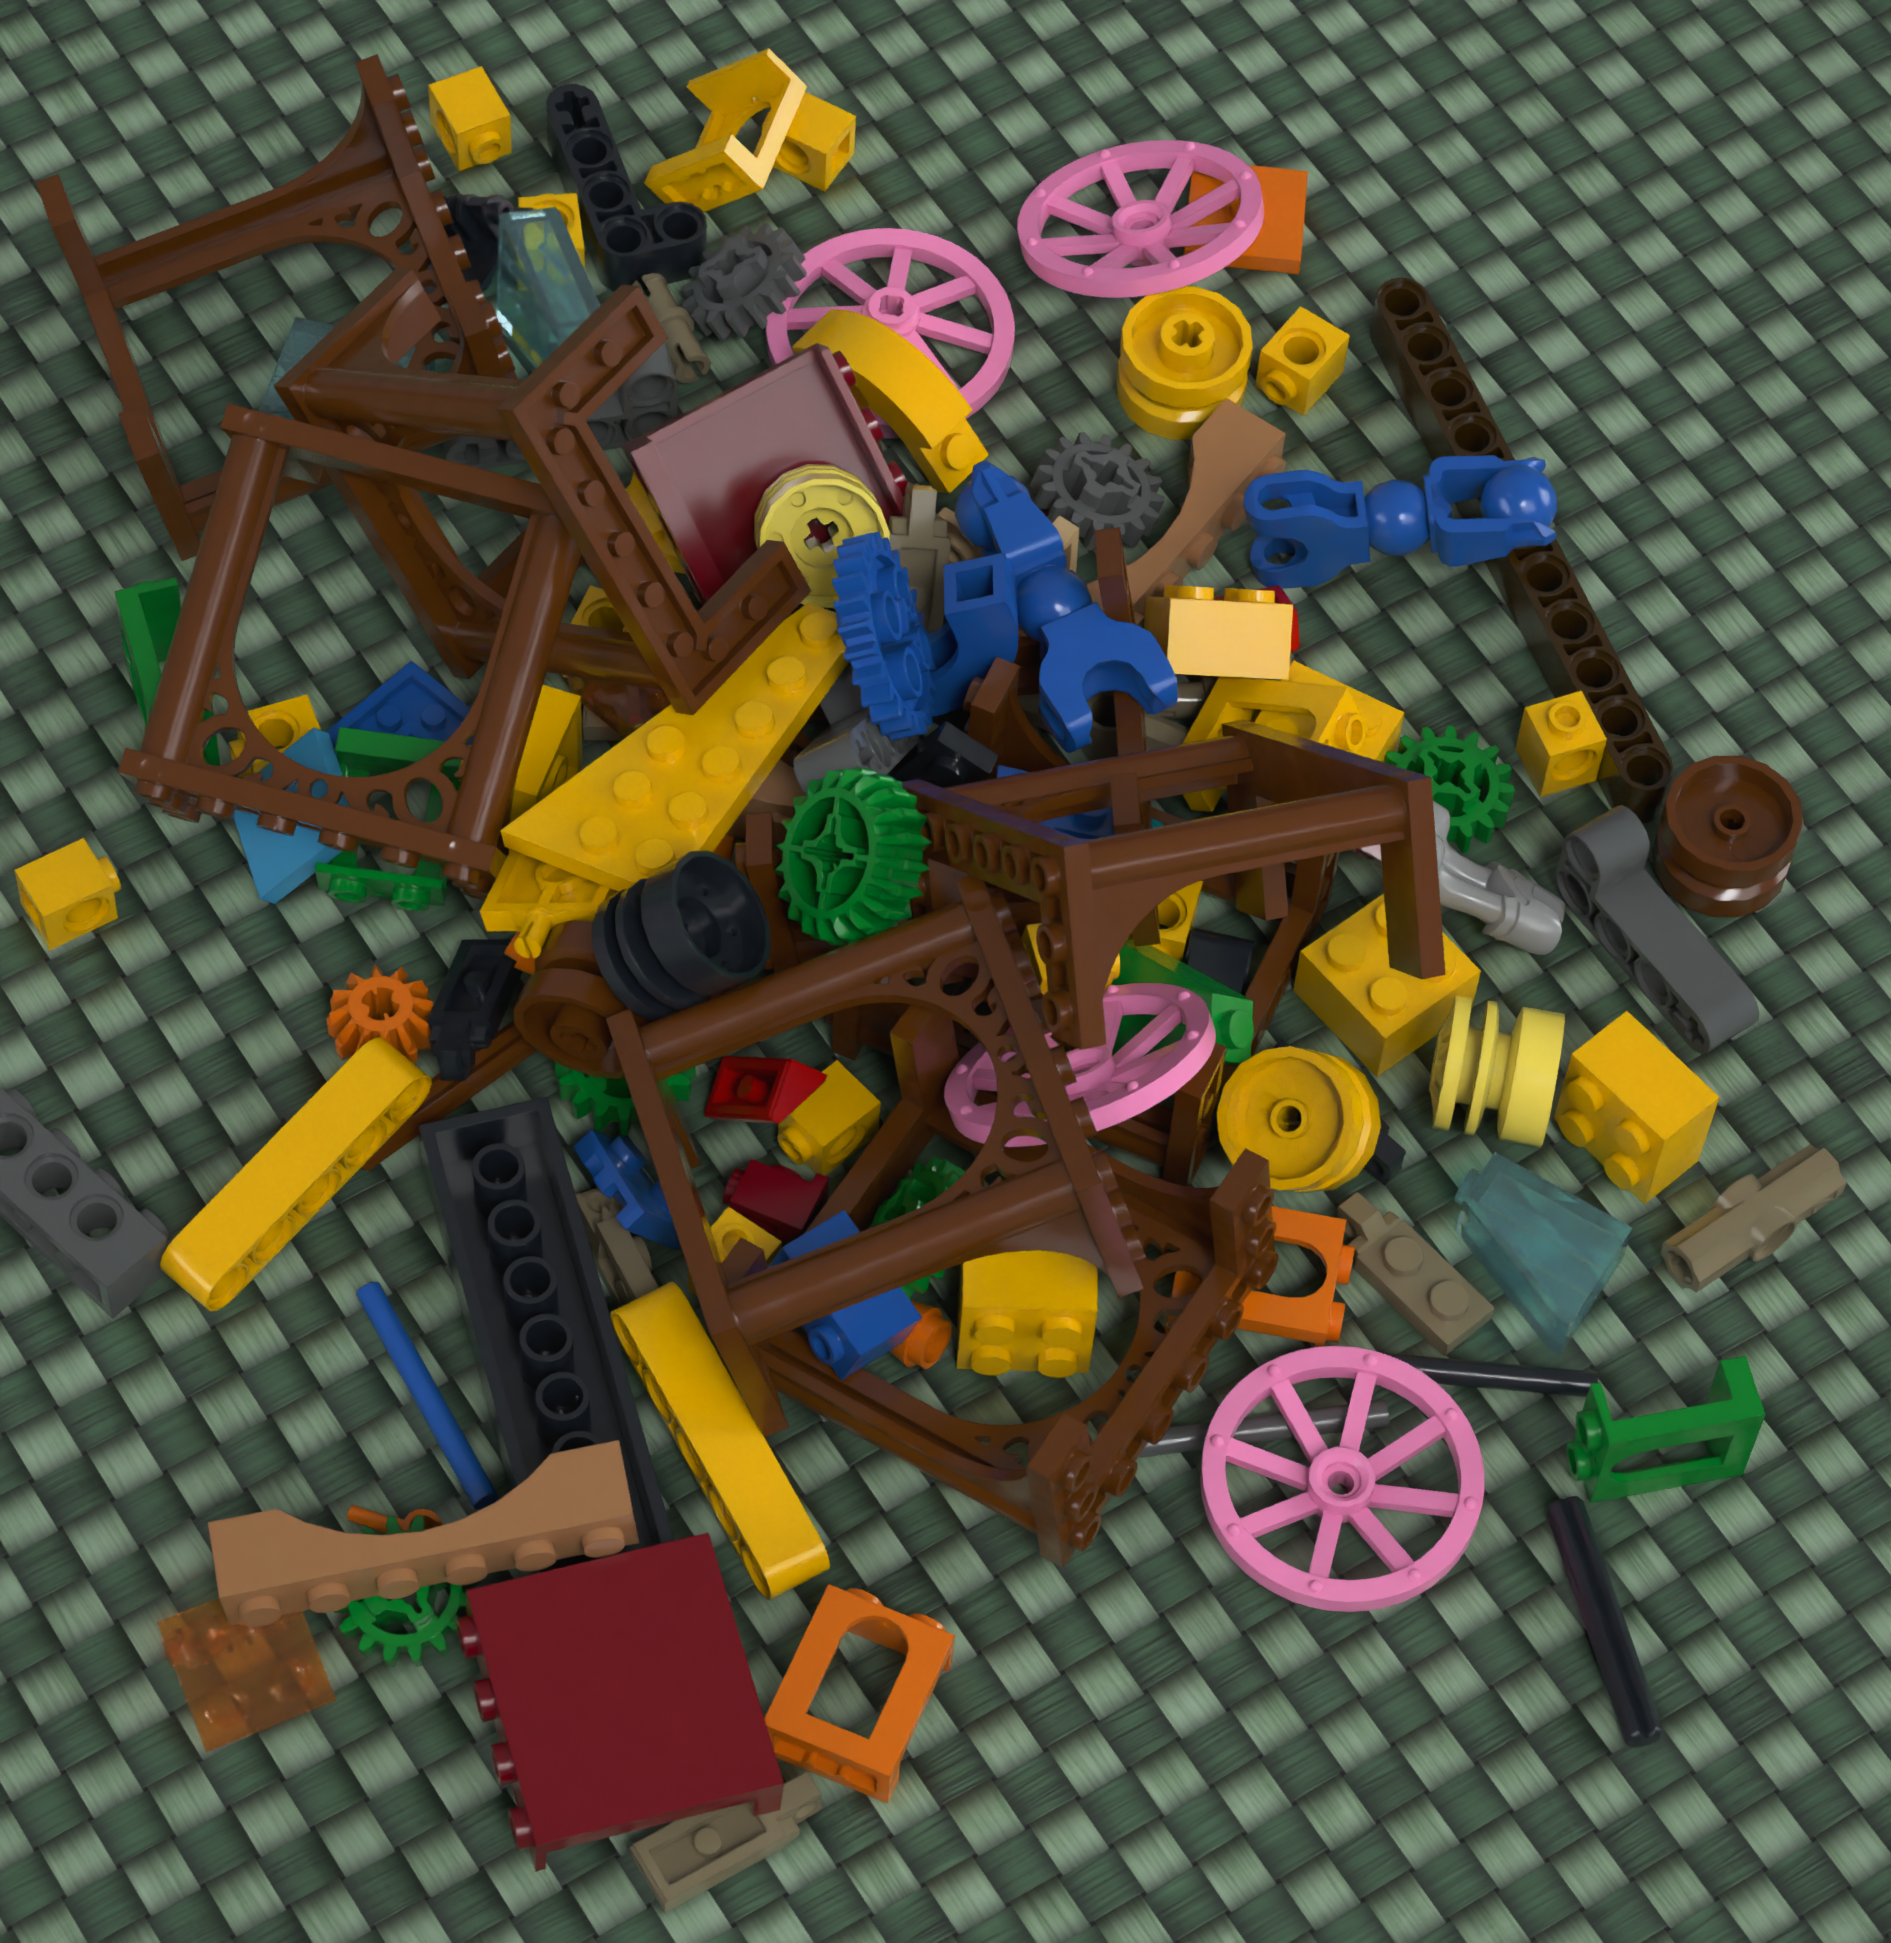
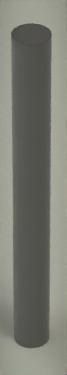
M1371 1401L1364 1429L1388 1426L1389 1412L1386 1401ZM1349 1404L1307 1409L1306 1411L1320 1435L1343 1432ZM1281 1413L1245 1417L1233 1436L1234 1439L1247 1444L1295 1438ZM1211 1422L1169 1427L1163 1438L1156 1445L1148 1443L1138 1458L1203 1450Z

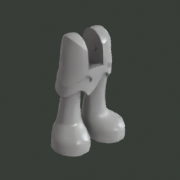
M1433 801L1440 904L1477 917L1486 923L1482 933L1492 936L1496 940L1508 942L1526 952L1537 955H1546L1553 951L1562 935L1561 924L1566 908L1564 901L1547 889L1528 880L1514 869H1507L1495 861L1482 866L1460 855L1447 842L1450 828L1449 811Z

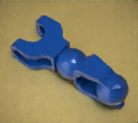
M1495 455L1439 457L1431 463L1429 475H1423L1424 489L1411 481L1392 479L1375 485L1365 497L1362 481L1339 482L1332 480L1325 474L1311 470L1268 474L1253 480L1244 495L1243 504L1246 518L1252 529L1258 533L1253 541L1250 553L1251 569L1253 575L1263 586L1271 587L1278 585L1282 589L1320 585L1332 579L1342 569L1352 564L1371 562L1369 546L1383 555L1403 556L1418 551L1430 539L1431 553L1437 552L1442 564L1450 567L1505 557L1513 548L1531 545L1546 546L1556 540V533L1549 526L1552 524L1557 512L1558 498L1549 478L1542 473L1546 467L1545 460L1536 457L1502 461ZM1481 497L1480 510L1483 515L1482 519L1451 518L1452 508L1450 503ZM1271 499H1281L1287 502L1290 507L1268 510L1261 505ZM1295 553V556L1285 564H1273L1267 561L1273 554Z
M987 460L974 465L972 479L963 487L956 502L955 517L961 534L971 544L980 549L982 557L1005 552L1012 567L1017 584L1019 628L1031 640L1040 643V659L1042 663L1039 677V714L1065 752L1071 753L1092 743V739L1089 736L1093 724L1092 711L1087 701L1097 693L1115 690L1129 694L1142 706L1147 714L1153 715L1176 706L1178 702L1177 678L1152 633L1138 625L1118 622L1107 617L1098 603H1093L1087 583L1073 570L1066 569L1067 557L1064 554L1063 541L1058 530L1034 504L1028 489L1021 482Z

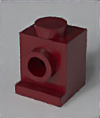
M751 1159L746 1170L737 1167L732 1173L724 1192L723 1204L782 1241L783 1247L802 1236L827 1203L829 1177L816 1173L812 1183L803 1180L798 1173L788 1167L776 1164L768 1166Z

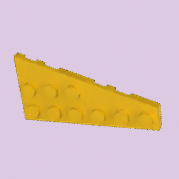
M811 603L804 605L785 619L694 715L676 713L672 704H670L500 830L504 847L618 892L629 888L640 879L649 878L660 868L690 851L713 852L849 662L844 658L846 647L837 629L836 613Z

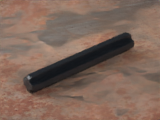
M1578 1496L1558 1499L1550 1504L1547 1517L1624 1741L1631 1748L1651 1745L1660 1740L1663 1727L1585 1503Z

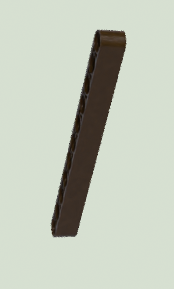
M1392 278L1384 282L1379 287L1376 295L1370 329L1371 341L1432 460L1447 456L1495 455L1502 461L1515 460L1428 292L1421 284L1408 278ZM1481 497L1455 502L1462 519L1483 518L1480 510ZM1557 539L1546 546L1531 545L1513 548L1505 557L1485 560L1554 698L1582 691L1607 739L1597 782L1611 809L1623 805L1636 814L1642 824L1657 819L1663 811L1674 770L1672 759ZM1635 782L1644 783V784H1646L1647 786L1640 785V784H1637V783H1635Z

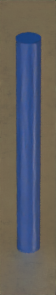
M371 1282L364 1285L358 1290L356 1296L474 1509L481 1510L495 1503L498 1499L497 1492L379 1282Z

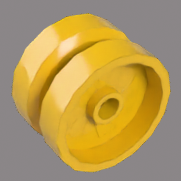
M1184 286L1167 292L1146 295L1130 309L1122 327L1120 341L1121 356L1118 361L1116 377L1118 401L1130 420L1148 433L1170 440H1192L1193 434L1226 398L1242 407L1246 396L1247 371L1251 362L1253 346L1251 326L1239 307L1219 293L1196 286Z
M1293 1046L1266 1049L1241 1063L1224 1085L1216 1113L1219 1141L1232 1166L1245 1148L1268 1159L1270 1188L1279 1191L1313 1193L1334 1190L1355 1178L1373 1156L1381 1129L1378 1098L1362 1072L1342 1057ZM1299 1112L1301 1114V1122L1297 1120Z

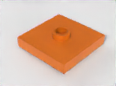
M1249 165L1260 181L1264 202V220L1259 234L1242 255L1226 267L1299 274L1308 171ZM1193 171L1190 179L1188 205L1225 183L1210 175ZM1240 198L1189 227L1231 223L1239 210ZM1206 244L1184 246L1183 256Z

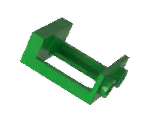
M176 577L157 582L143 581L130 588L114 591L125 664L144 730L147 726L162 675L159 663L166 661L181 611L179 586ZM205 710L202 722L214 716V712L211 713ZM217 735L208 741L203 753L206 763L213 766H220Z
M339 727L335 753L343 777H369L370 774L381 775L391 773L412 765L434 752L445 741ZM461 759L446 761L441 770V773L453 783L456 791H459L461 782L458 781L454 774L459 770ZM422 779L417 780V781L429 782V781L422 780ZM431 784L425 822L435 821L441 815L443 809L440 792L434 784ZM359 843L355 853L342 851L327 864L316 862L315 874L319 890L328 891V896L343 902L361 903L366 900V896L391 899L393 906L409 911H426L429 909V905L445 907L449 879L441 876L442 868L438 864L419 860L417 869L412 875L359 868L357 865Z
M1746 1356L1720 1360L1705 1404L1612 1421L1601 1383L1590 1384L1583 1410L1578 1411L1576 1414L1577 1429L1573 1441L1568 1442L1566 1448L1571 1475L1575 1481L1583 1480L1589 1502L1595 1503L1743 1475L1765 1418V1412ZM1705 1441L1709 1452L1708 1456L1622 1472L1610 1471L1621 1460L1650 1450Z

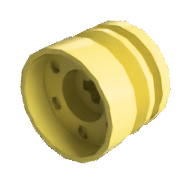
M806 464L783 473L764 491L754 514V541L757 549L766 540L784 542L812 590L801 602L803 605L811 603L822 608H834L833 602L839 601V596L832 584V579L838 577L833 560L839 558L836 548L843 545V539L871 532H880L881 538L887 537L890 542L889 528L873 493L856 475L834 465ZM818 518L823 525L834 522L828 528L831 538L827 542L821 544L815 537L805 540L810 534L807 523L812 519Z
M1455 995L1452 1009L1442 1028L1439 1029L1428 1091L1431 1094L1433 1109L1432 1129L1448 1131L1455 1103L1467 1105L1464 1134L1474 1136L1485 1108L1498 1111L1497 1130L1500 1141L1541 1148L1548 1126L1558 1075L1565 1014L1522 1007L1515 1021L1512 1033L1499 1032L1497 1002L1487 1001L1481 1028L1479 1029L1469 1027L1472 998Z

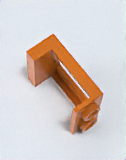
M1272 1206V1218L1276 1222L1274 1241L1296 1244L1311 1249L1321 1258L1326 1268L1325 1281L1323 1286L1315 1293L1303 1298L1285 1297L1251 1290L1242 1304L1244 1311L1236 1329L1312 1342L1314 1347H1324L1326 1341L1338 1343L1345 1304L1333 1301L1336 1283L1348 1286L1355 1250L1354 1246L1343 1245L1347 1220ZM1177 1271L1171 1298H1180L1192 1294L1200 1287L1202 1280L1193 1272ZM1168 1315L1165 1333H1168V1323L1179 1316Z
M828 1584L764 1718L776 1758L888 1803L899 1780L901 1759L942 1670L948 1672L952 1665L955 1635L946 1632L945 1628L938 1621L922 1614L906 1616L884 1607L878 1598L864 1590L850 1588L845 1591ZM847 1631L907 1655L906 1661L869 1739L807 1714L834 1654Z

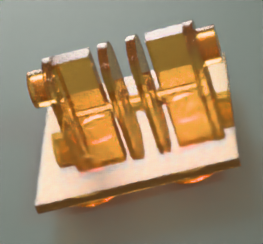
M217 1598L157 1622L164 1640L162 1646L171 1668L174 1667L206 1752L336 1701L303 1611L281 1615L279 1620L265 1626L249 1627L241 1623L229 1626L220 1599Z

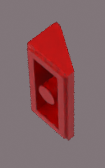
M724 1056L704 1111V1117L711 1120L780 1124L826 1081L827 1075L793 1059Z

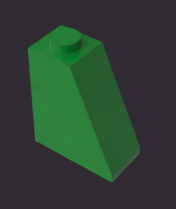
M1126 940L1119 952L1120 974L1117 979H1113L1111 985L1162 983L1193 991L1204 1000L1208 1007L1216 1030L1215 1043L1227 1047L1223 1067L1239 1066L1250 1058L1251 1041L1254 1034L1252 1021L1253 1001L1151 945L1135 947L1134 940ZM1123 1015L1112 1056L1158 1015ZM1181 1022L1145 1055L1181 1040L1185 1033L1186 1025Z

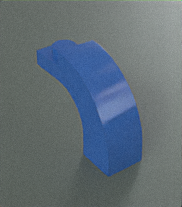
M1005 552L943 565L944 615L948 622L938 630L928 634L935 670L930 671V676L936 686V693L931 694L936 711L930 713L931 717L962 708L973 679L976 676L985 679L996 657L1011 663L1016 658L1019 639L1017 584Z

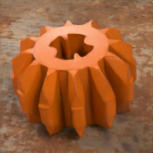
M375 963L370 972V978L363 979L350 972L346 980L347 990H333V995L330 999L331 1012L326 1019L328 1035L335 1040L336 1052L340 1056L341 1061L350 1059L365 1043L377 1037H382L414 1064L418 1061L417 1050H431L432 1043L429 1041L431 1030L427 1019L434 1006L433 1001L429 1000L428 988L424 985L423 980L408 983V974L402 966L388 977L383 976V972Z

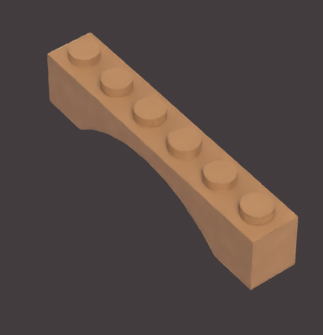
M1227 398L1192 436L1187 471L1189 492L1180 514L1163 538L1141 558L1126 566L1136 625L1144 628L1146 596L1164 597V585L1182 586L1183 579L1193 567L1198 570L1202 569L1214 554L1218 539L1228 528L1235 531L1246 519L1243 502L1245 492L1250 483L1264 475L1284 472L1286 468V461L1282 460L1286 433ZM1096 580L1088 583L1087 586L1093 603L1097 602L1103 611L1099 583ZM1020 628L1018 629L1019 637L1027 636Z
M619 1440L552 1453L525 1481L497 1502L461 1520L424 1531L390 1535L344 1533L306 1523L278 1509L208 1522L218 1594L229 1626L241 1623L249 1627L269 1625L279 1620L281 1615L305 1610L318 1613L334 1612L348 1606L350 1601L374 1596L386 1599L404 1598L414 1594L419 1587L449 1582L453 1585L473 1584L484 1579L488 1573L513 1568L521 1571H538L553 1565L557 1559L582 1554L594 1558L607 1557L620 1552L627 1545L639 1543Z

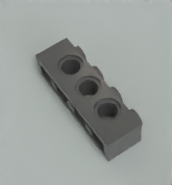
M0 1087V1152L8 1148L23 1149L12 1156H0V1216L113 1319L165 1275L160 1268V1261L168 1246L169 1232L160 1219L151 1211L143 1209L141 1212H138L124 1199L125 1194L118 1182L107 1171L99 1168L94 1172L80 1159L77 1147L64 1132L57 1128L48 1131L35 1119L36 1114L32 1106L17 1090L10 1088L5 1092ZM53 1188L67 1189L66 1192L55 1197L42 1195L47 1190ZM99 1228L113 1230L108 1235L99 1238L86 1236L89 1232Z

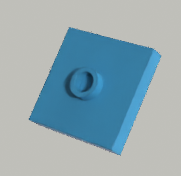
M312 728L282 753L307 768L325 774L343 776L329 733ZM271 762L258 772L264 775L262 781L268 780L273 774ZM318 781L312 787V795L315 798H322L328 792V785L324 781ZM298 782L286 791L297 793ZM342 794L338 804L350 807L344 794ZM237 810L234 812L235 823L261 900L276 904L315 873L316 862L327 864L342 852L341 850L318 843L319 832L296 827L293 837L281 835L257 827L258 816Z

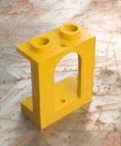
M769 48L688 82L687 88L711 113L695 149L651 166L644 184L665 204L683 201L692 203L703 212L763 190L807 88ZM771 107L770 116L752 155L735 137L741 127L754 114Z
M1219 676L1182 744L1223 737V723L1239 720L1255 722L1260 714L1258 709L1302 713L1312 716L1316 721V727L1309 740L1354 754L1362 747L1369 728L1347 687ZM1227 786L1182 795L1191 810L1212 812Z

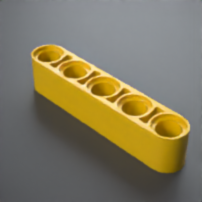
M382 1037L374 1038L365 1043L171 1241L162 1255L160 1261L161 1270L209 1311H217L225 1307L416 1112L429 1094L432 1085L431 1077Z
M671 1281L612 1311V1324L623 1349L751 1580L762 1596L767 1600H772L829 1570V1557L819 1534L689 1301L678 1285Z

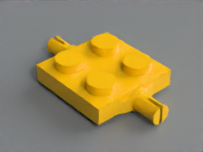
M510 850L480 910V914L487 932H520L514 942V949L520 956L529 959L530 954H532L534 959L540 955L550 930L556 924L572 920L593 921L598 906L618 891L517 851Z

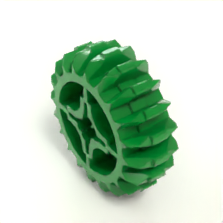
M856 767L855 770H828L824 778L809 780L805 796L793 797L796 813L794 817L782 820L787 834L784 842L775 845L783 852L782 864L774 872L784 878L785 881L778 897L790 904L788 918L802 925V933L810 934L815 939L828 941L830 945L846 946L897 926V921L901 919L912 918L909 901L914 897L924 895L918 885V881L922 872L930 870L922 862L923 851L932 842L920 834L927 817L915 810L917 796L903 789L901 781L894 780L889 775L878 774L875 770Z

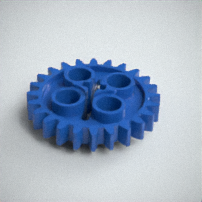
M871 532L843 539V545L836 548L839 558L833 560L838 577L832 579V584L839 596V601L833 603L836 610L838 633L846 647L844 658L847 662H851L853 667L852 683L853 686L859 684L861 689V705L863 708L869 706L871 723L873 725L879 724L881 735H889L890 741L927 733V726L933 724L930 713L936 711L931 696L932 693H936V686L930 676V671L935 670V666L933 663L931 641L923 626L925 616L924 613L918 612L916 606L917 591L910 588L907 567L902 568L900 566L898 550L891 551L889 539L887 537L881 538L880 532Z

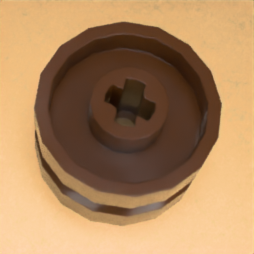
M1712 756L1690 764L1672 782L1652 848L1655 873L1667 893L1688 909L1712 917H1742L1765 908L1782 890L1804 824L1800 799L1788 780L1765 763L1743 756Z
M572 920L556 924L550 930L540 955L535 959V973L525 982L514 1007V1023L524 1039L540 1053L569 1069L594 1077L625 1078L606 1018L629 1008L616 997L601 974L593 950V921ZM633 1012L639 1026L652 1022Z

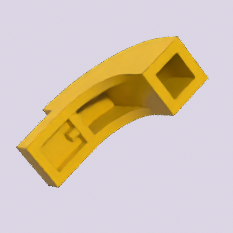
M830 309L791 347L795 354L816 343L828 347L832 354L841 351L856 378L857 384L854 386L860 389L868 401L869 408L879 415L900 437L937 492L950 494L972 472L974 465L982 462L989 456L987 450L965 418L972 411V408L955 385L925 354L886 325L860 313Z

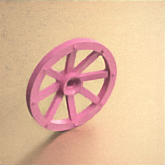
M1181 140L1143 141L1119 145L1089 154L1067 164L1048 176L1025 200L1019 213L1017 230L1022 255L1026 264L1039 278L1057 288L1086 296L1106 298L1138 297L1167 292L1190 285L1211 276L1235 261L1248 249L1259 234L1264 220V202L1257 175L1247 163L1234 154L1221 148L1197 142ZM1147 169H1170L1155 200L1136 201L1123 174ZM1193 171L1210 175L1225 183L1171 214ZM1104 179L1118 210L1111 217L1070 201L1067 198L1079 190ZM1240 198L1239 210L1231 223L1189 227ZM1050 215L1101 234L1041 238L1043 227ZM1206 244L1178 258L1170 252V248ZM1108 253L1090 266L1078 264L1061 257ZM1128 264H1131V265H1134V266H1143V267H1134V268H1123V267H1125V266L1128 265Z
M877 228L860 230L837 236L815 246L803 254L806 260L801 265L807 274L805 278L794 282L800 290L799 295L787 298L782 302L786 308L783 314L772 312L767 316L766 349L771 367L794 355L789 343L787 330L811 329L830 309L853 311L875 319L912 343L948 377L972 408V411L965 417L966 419L979 411L998 391L1008 373L1013 356L1014 315L1007 294L995 275L978 258L958 245L931 234L908 229ZM893 257L887 287L879 290L874 289L844 266L850 262L862 259ZM911 260L930 264L957 278L914 295L905 291ZM821 276H824L860 304L857 306L793 309L803 292ZM975 294L988 315L992 334L925 313ZM920 334L987 354V360L974 378L959 389L920 337ZM872 411L884 438H900L879 415Z
M1134 983L1110 985L1107 987L1103 996L1106 1045L1082 1050L1077 1048L1066 1053L1077 1080L1076 1083L1065 1087L1070 1101L1082 1096L1084 1097L1096 1131L1125 1121L1163 1101L1185 1085L1204 1066L1215 1046L1216 1030L1208 1007L1199 995L1183 987L1162 983ZM1123 1015H1158L1112 1056ZM1181 1022L1186 1025V1030L1181 1040L1145 1055ZM1009 1027L1005 1034H1013L1012 1027ZM1052 1032L1044 1035L1049 1048L1058 1046L1050 1037ZM979 1042L966 1053L950 1073L944 1089V1098L957 1130L965 1137L985 1144L994 1121L997 1102L977 1106L974 1104V1100L978 1090L997 1091V1081L990 1056ZM1008 1052L1002 1056L1001 1061L1006 1062L1017 1053ZM1029 1073L1022 1075V1077L1031 1078ZM1026 1101L1020 1102L1014 1109L1016 1117H1035L1030 1112ZM1026 1135L1010 1139L1005 1144V1147L1034 1146L1046 1143L1037 1137Z
M1324 1346L1302 1349L1275 1358L1253 1370L1227 1394L1218 1407L1205 1438L1200 1465V1487L1205 1513L1215 1536L1230 1558L1248 1576L1273 1593L1295 1603L1328 1611L1358 1612L1386 1608L1411 1599L1432 1587L1454 1567L1467 1549L1476 1529L1483 1504L1485 1473L1478 1440L1469 1421L1452 1397L1434 1380L1408 1363L1383 1353L1357 1347ZM1337 1377L1355 1379L1339 1447L1328 1449L1292 1385L1318 1378ZM1376 1384L1404 1397L1418 1407L1429 1419L1367 1459L1359 1452ZM1271 1395L1311 1466L1309 1468L1236 1440L1233 1436L1250 1411ZM1441 1438H1444L1456 1467L1458 1494L1375 1484V1482ZM1226 1461L1305 1491V1493L1239 1518L1227 1487ZM1335 1484H1341L1345 1486V1490L1348 1493L1344 1495L1336 1494L1330 1488L1335 1487ZM1368 1507L1453 1517L1442 1538L1434 1547L1414 1562ZM1314 1514L1322 1518L1309 1573L1294 1568L1276 1558L1254 1539ZM1350 1522L1392 1573L1361 1580L1329 1578L1341 1524Z

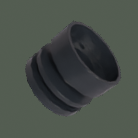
M690 851L660 868L649 878L640 879L629 888L615 893L598 906L592 923L593 950L601 974L620 1001L635 1014L651 1021L706 1001L714 995H722L752 979L765 968L771 951L770 924L760 897L740 870L728 859L710 851Z

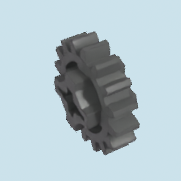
M763 223L754 234L748 225L744 226L739 236L730 238L728 235H724L721 237V248L717 251L706 249L702 253L706 262L702 263L701 266L690 267L688 273L694 281L682 286L681 291L687 298L682 305L706 336L714 332L719 340H725L731 331L734 330L739 338H743L746 336L749 327L756 325L761 329L767 327V316L772 312L783 314L786 308L782 302L787 298L799 295L800 290L794 282L806 277L807 272L801 265L806 260L805 256L781 227L773 231L768 223Z
M1079 432L1074 444L1065 437L1059 438L1054 450L1049 448L1045 450L1031 483V488L1038 491L1034 504L1040 509L1050 510L1047 518L1051 523L1060 515L1079 527V536L1084 538L1086 550L1090 551L1095 547V530L1120 527L1122 541L1131 548L1136 547L1142 535H1150L1159 517L1158 513L1165 497L1157 493L1162 483L1161 478L1146 476L1145 474L1151 462L1147 458L1134 461L1129 457L1132 451L1131 445L1126 443L1119 450L1111 447L1109 435L1103 434L1098 444L1092 443L1085 432Z

